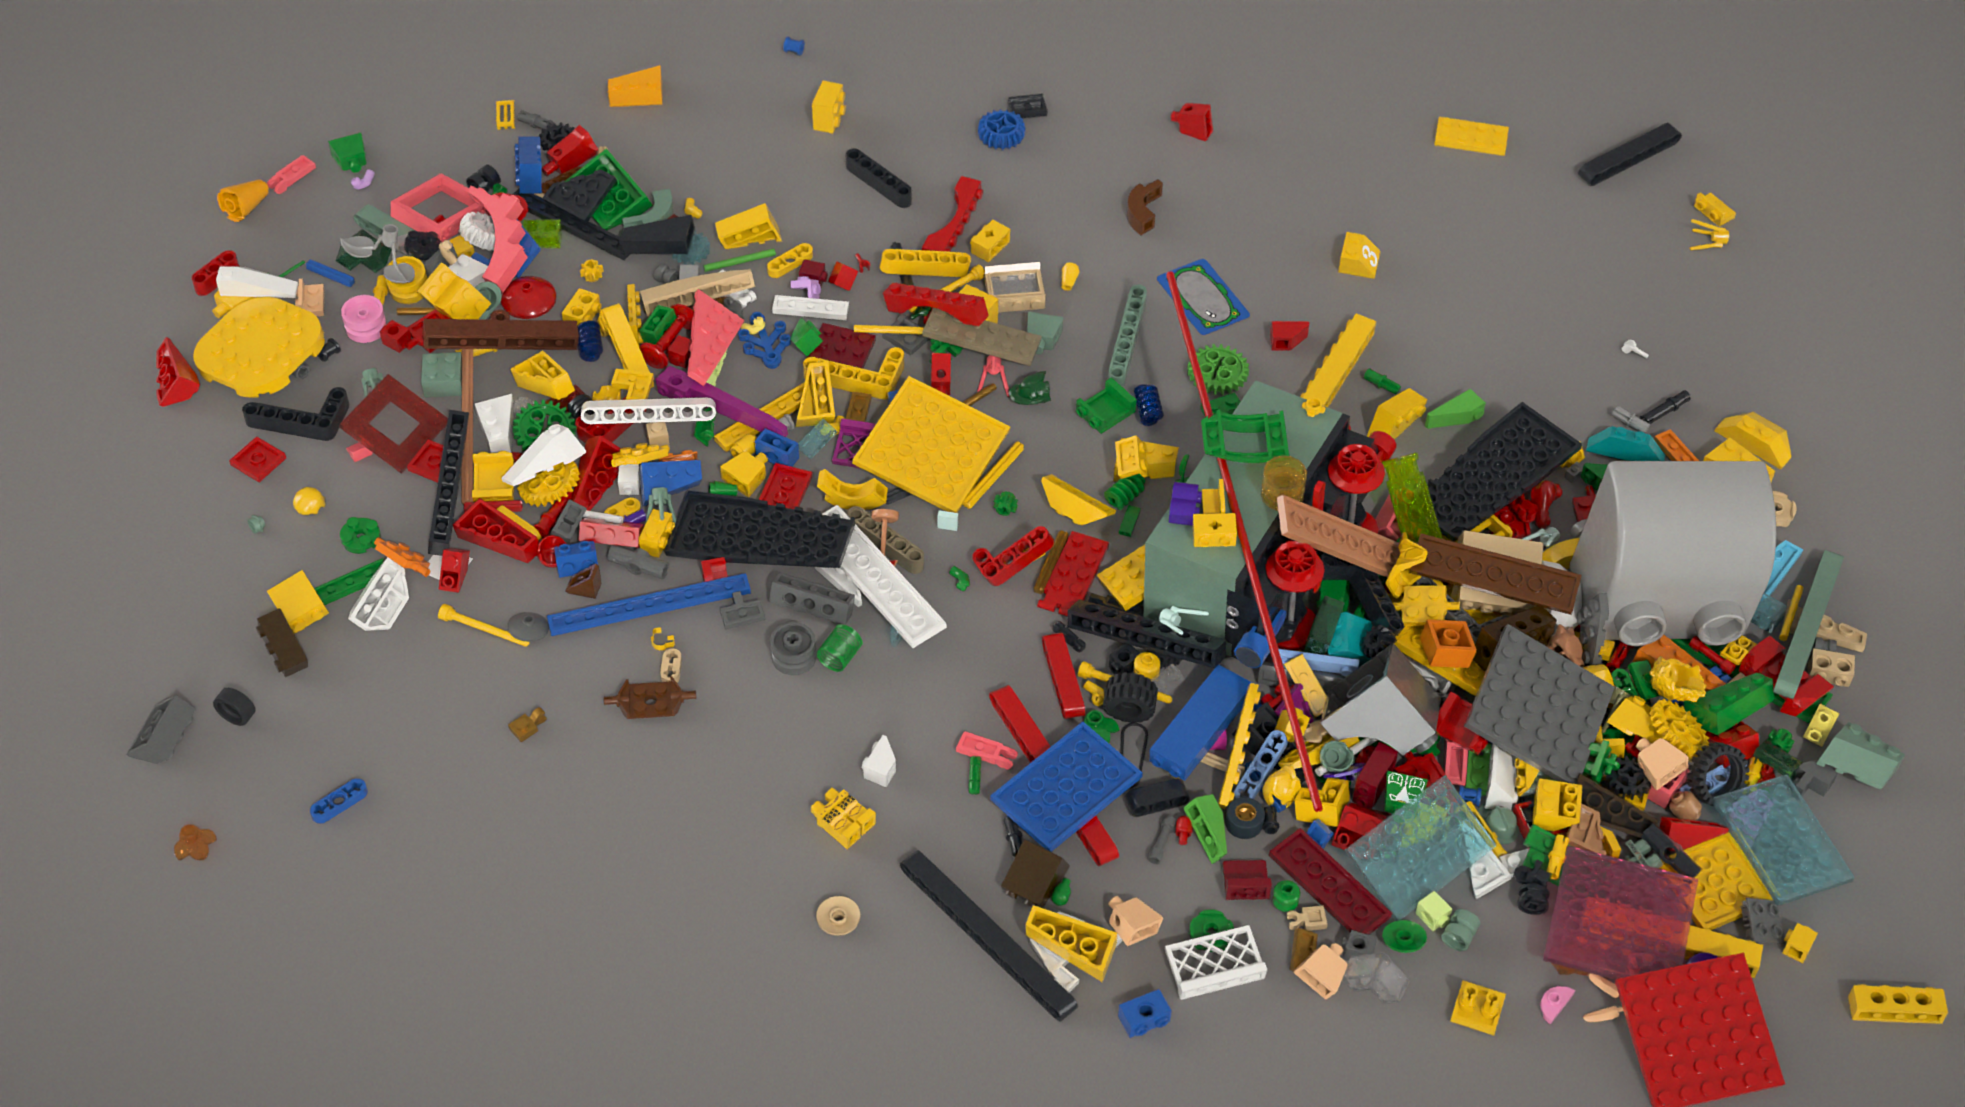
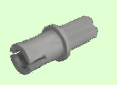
M1619 406L1612 413L1614 417L1626 423L1627 427L1630 426L1637 431L1646 433L1651 425L1638 418L1635 413L1631 414Z

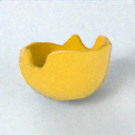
M612 385L602 386L599 393L593 392L592 400H621V389L612 388Z
M305 487L295 494L293 507L301 515L318 514V510L321 507H325V498L316 488Z

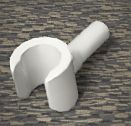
M1634 340L1626 341L1621 348L1626 354L1633 351L1646 359L1649 354L1636 347Z

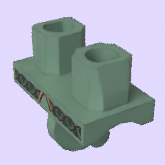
M1631 839L1627 841L1626 845L1634 855V858L1630 855L1625 857V871L1627 873L1635 872L1636 875H1639L1642 872L1640 870L1642 866L1651 880L1656 878L1655 871L1664 864L1656 853L1647 859L1644 858L1645 854L1653 850L1644 839L1633 843Z

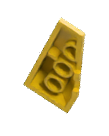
M1330 734L1323 735L1320 743L1304 741L1311 765L1320 763V750L1324 744L1335 741ZM1358 737L1340 740L1348 748L1360 742ZM1295 749L1288 753L1278 763L1279 767H1283L1285 764L1293 765L1294 769L1302 767L1298 750Z

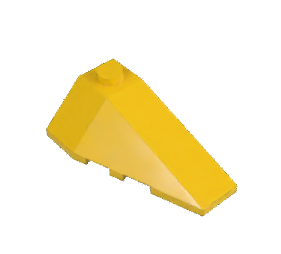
M1639 696L1625 698L1607 721L1630 736L1637 734L1642 738H1646L1651 744L1663 737L1662 734L1656 732L1658 728L1652 725L1654 722L1650 720L1651 715L1649 714L1651 707L1645 704L1646 701ZM1693 756L1691 758L1688 757V763L1692 762Z

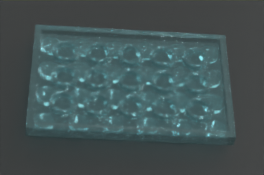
M1788 774L1713 798L1714 807L1777 906L1853 882L1854 875Z
M1444 775L1346 848L1345 852L1384 906L1392 912L1394 920L1399 921L1414 910L1420 900L1433 891H1439L1497 845L1447 776Z

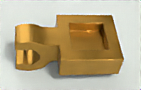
M538 707L532 712L530 717L523 714L508 724L509 730L520 742H523L538 732L537 725L547 720L544 716L545 712L541 707Z

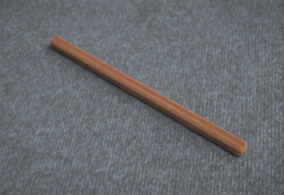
M462 349V412H469L461 469L462 504L473 502V349Z

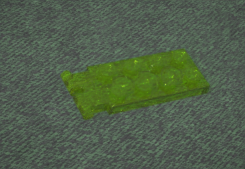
M1415 452L1400 456V460L1396 457L1381 463L1384 465L1389 480L1386 481L1401 536L1403 532H1406L1408 539L1418 544L1420 533L1441 539L1442 535L1424 473L1419 471L1416 460L1419 459V456Z

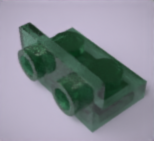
M1765 740L1756 748L1753 754L1760 762L1768 764L1776 769L1779 774L1790 779L1795 777L1798 767L1803 763L1768 740Z

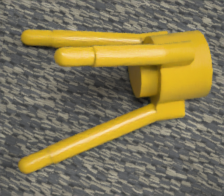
M1695 219L1691 220L1692 223L1712 229L1713 231L1692 229V231L1711 235V241L1715 243L1690 247V250L1713 247L1722 248L1723 244L1726 245L1728 243L1729 230H1726V228L1716 227Z

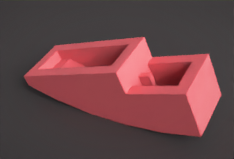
M1445 739L1444 772L1453 785L1466 786L1468 750Z

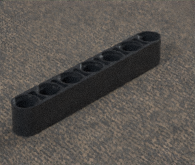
M1665 123L1585 163L1579 169L1578 175L1590 186H1594L1674 146L1680 141L1682 134L1670 123Z

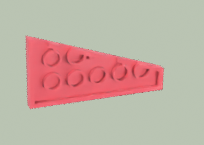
M697 289L694 295L696 300L693 306L695 312L692 318V344L690 345L691 357L688 364V376L704 386L745 320Z

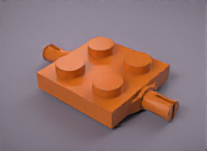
M379 537L375 540L374 544L377 545L375 549L402 567L413 569L425 577L430 574V569H428L430 563L424 560L425 556L418 552L410 551L408 545L401 542L399 544L391 541L386 542Z

